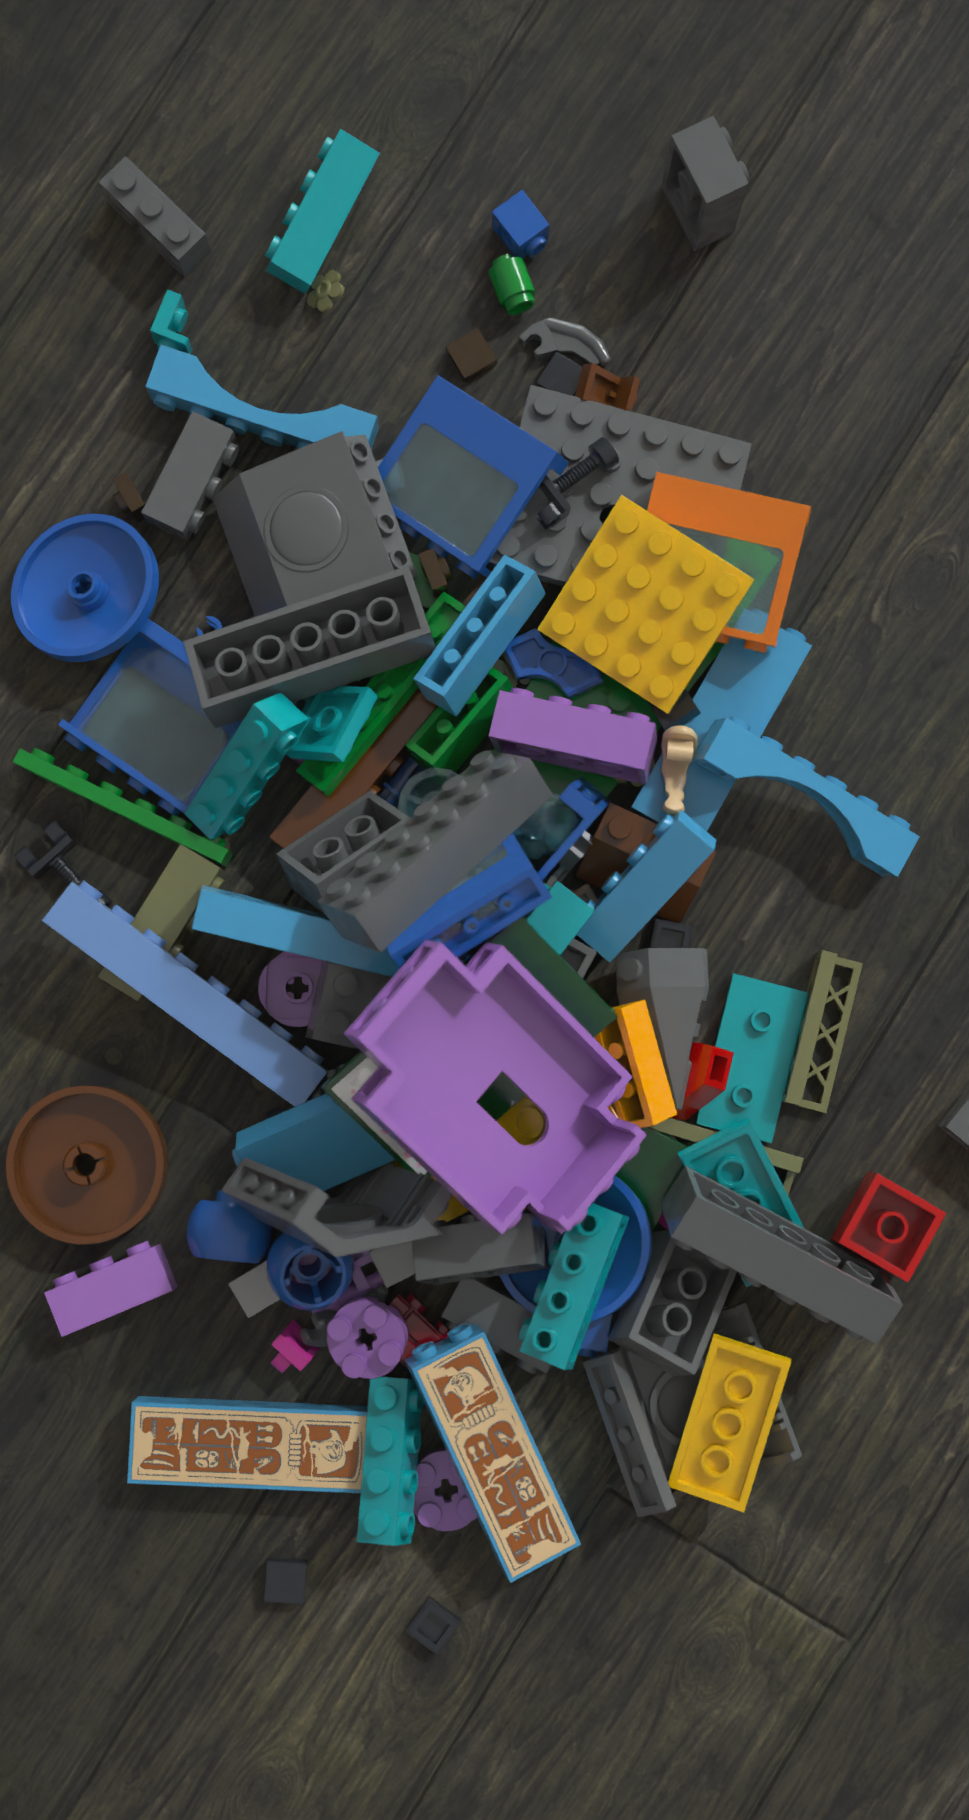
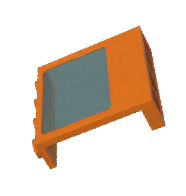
M656 472L647 511L755 579L716 642L728 644L729 638L745 641L743 648L761 653H766L767 647L777 648V638L806 526H808L811 506Z

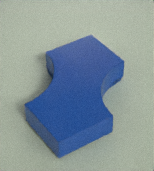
M536 628L513 638L504 650V654L517 681L526 678L548 680L557 685L568 699L603 684L598 668L570 650L548 643Z

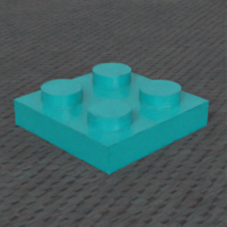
M339 686L310 696L302 710V713L309 720L299 733L296 744L286 754L294 759L344 762L346 756L351 752L353 743L364 722L369 718L370 711L378 696L369 687Z

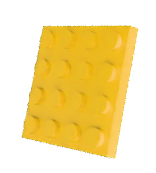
M621 495L537 630L669 714L755 579Z

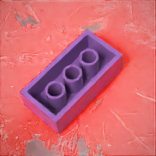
M511 688L510 692L499 691L489 732V738L497 752L527 757L538 762L647 785L657 744L656 725L649 722L650 718L648 716L633 712L626 713V717L610 714L611 709L596 704H588L587 709L572 706L571 700L559 696H550L549 700L533 697V692L521 688Z

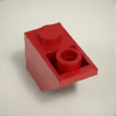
M692 1042L689 1055L692 1065L682 1110H676L677 1115L670 1118L686 1121L725 1091L734 1052L712 1045Z

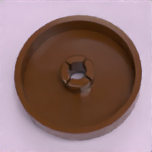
M74 1086L61 1089L34 1104L16 1126L10 1139L6 1156L8 1187L21 1214L31 1225L45 1235L72 1244H95L108 1241L135 1228L156 1206L164 1190L168 1174L167 1146L162 1130L155 1118L145 1106L130 1095L103 1086ZM85 1153L90 1154L94 1160L99 1159L91 1175L83 1173L79 1167L80 1158Z

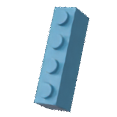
M506 555L501 558L413 678L427 700L454 716L458 715L546 594L536 571Z
M681 809L673 818L667 814L652 831L656 837L647 847L641 843L634 849L626 860L630 865L621 875L615 871L601 887V890L605 893L596 902L591 899L586 902L595 911L577 935L609 963L715 849L716 839Z

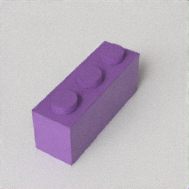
M145 1241L126 1249L128 1257L115 1263L112 1256L89 1265L91 1273L77 1278L75 1271L54 1279L55 1288L44 1293L61 1337L176 1289L178 1285L161 1243L150 1247L149 1242Z

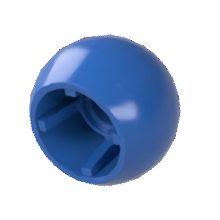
M218 1190L215 1201L200 1200L195 1205L186 1227L189 1249L193 1256L198 1258L259 1263L265 1257L272 1240L271 1226L263 1223L224 1192Z
M284 1232L272 1244L266 1266L270 1286L280 1300L290 1307L308 1311L323 1309L339 1300L347 1291L354 1270L353 1254L335 1257ZM306 1254L318 1256L311 1265L305 1266L298 1263L301 1257ZM331 1265L332 1269L330 1270L328 1275L325 1276V1274L327 1273L328 1266ZM291 1274H294L303 1283H296L291 1280Z

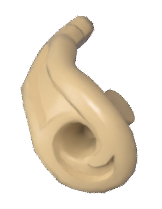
M672 726L663 733L662 738L663 760L661 773L667 800L663 803V811L670 816H675L680 809L684 812V804L682 802L685 797L683 790L687 781L686 772L695 756L698 745L696 733L687 726Z

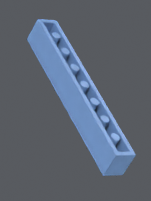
M84 880L80 885L73 881L70 883L42 920L44 923L294 1107L305 1103L327 1073L326 1069L320 1065L324 1060L323 1057L307 1045L302 1050L298 1049L289 1042L293 1035L276 1022L271 1027L267 1026L258 1019L262 1012L245 999H242L239 1004L227 996L230 988L211 975L208 981L195 972L199 965L186 955L179 952L174 957L163 949L167 942L148 928L143 934L131 925L135 918L116 904L112 910L99 901L103 894Z

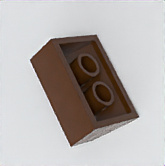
M610 802L591 842L593 845L589 846L575 877L601 889L606 880L615 871L621 875L630 865L626 860L639 844L643 843L647 847L656 837L652 831L657 824ZM715 851L655 914L656 916L681 924L716 854Z

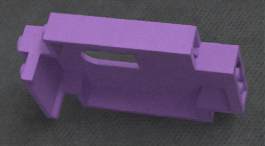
M425 940L344 1033L378 1067L351 1100L486 1227L502 1235L506 1230L511 1229L519 1222L524 1208L534 1215L545 1227L561 1234L565 1230L569 1231L573 1226L578 1225L585 1218L590 1204L599 1194H602L611 1186L614 1180L613 1176L625 1162L630 1161L637 1154L640 1148L639 1144L647 1136L636 1124L618 1119L607 1108L622 1097L625 1092V1086L632 1076L503 945L485 943L469 963L464 966L441 942ZM501 1072L542 1111L545 1117L544 1133L537 1142L531 1145L519 1144L476 1102Z

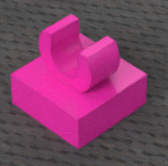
M292 1320L271 1344L279 1351L271 1364L281 1373L291 1363L301 1371L321 1348L303 1344L299 1335L302 1327L295 1320Z

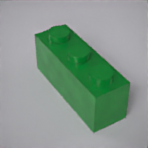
M492 667L457 716L438 706L405 744L418 765L442 783L449 780L489 734L499 691L510 692L511 688H513L509 678Z

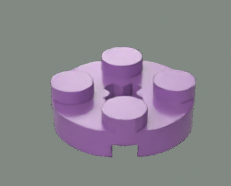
M284 951L270 961L268 966L262 971L258 985L260 1001L270 1016L287 1026H308L321 964L324 960ZM296 977H301L303 984L309 985V991L302 993L301 999L296 1000L294 999V993L287 992V986L294 984Z
M362 1296L346 1302L338 1310L327 1327V1343L331 1356L342 1368L344 1374L350 1378L362 1377L371 1379L386 1375L400 1361L407 1346L408 1330L401 1313L391 1304L387 1306L383 1302L377 1301L378 1298ZM365 1328L368 1334H376L377 1338L372 1342V1346H367L365 1343L360 1342L358 1338L361 1335L360 1329Z
M440 1448L426 1453L417 1463L418 1487L415 1493L413 1513L418 1517L422 1525L439 1531H453L467 1526L477 1516L446 1449ZM449 1479L450 1485H457L458 1492L452 1493V1497L449 1500H445L443 1495H437L435 1492V1488L441 1487V1480Z

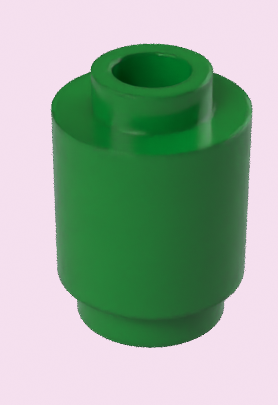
M506 254L495 259L492 263L493 267L488 271V275L500 307L506 309L507 314L511 316L531 309L535 305L534 296L536 292L521 257H514L512 254Z

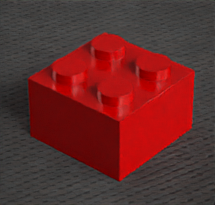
M868 1171L830 1239L908 1283L943 1221L946 1212L882 1175Z

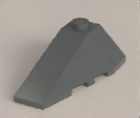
M646 948L619 953L616 956L619 1003L624 1005L645 999L676 1110H682L692 1065L689 1060L693 1037H698L701 1024L697 1023L701 1002L702 1000L706 1001L709 990L707 949Z

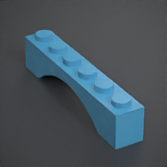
M163 345L159 347L145 386L153 403L164 410L174 411L175 408L188 411L189 415L193 411L210 420L224 423L225 427L233 430L234 433L246 435L248 431L260 435L261 440L278 447H281L284 443L300 449L343 431L345 437L366 434L372 450L379 430L376 415L342 404L323 411L304 414L276 413L256 408L237 399L221 388L206 372L197 356Z
M730 716L729 719L726 717L714 720L692 761L723 780L744 777L765 778L785 783L805 793L818 803L834 820L846 841L853 859L883 877L899 876L920 837L909 830L911 825L907 821L895 815L887 817L877 810L879 805L873 800L862 795H858V797L853 796L845 791L847 785L832 776L824 778L814 772L815 765L799 756L792 758L782 752L783 746L776 740L767 736L759 738L749 732L751 726L745 721L734 716Z

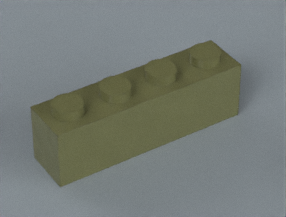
M180 844L131 925L143 934L148 928L167 942L163 949L174 957L179 952L183 953L185 946L181 945V942L188 931L192 933L196 931L192 929V923L201 886L205 885L222 889L225 884V880L222 879L225 871ZM106 967L103 968L98 976L136 1001L144 1003L147 999Z

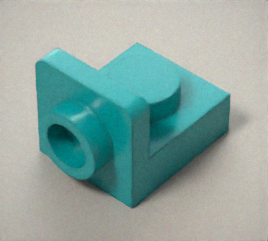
M168 289L150 329L151 335L158 349L160 345L191 354L192 347L189 339L176 333V331L181 333L188 318V311L186 310L182 295Z

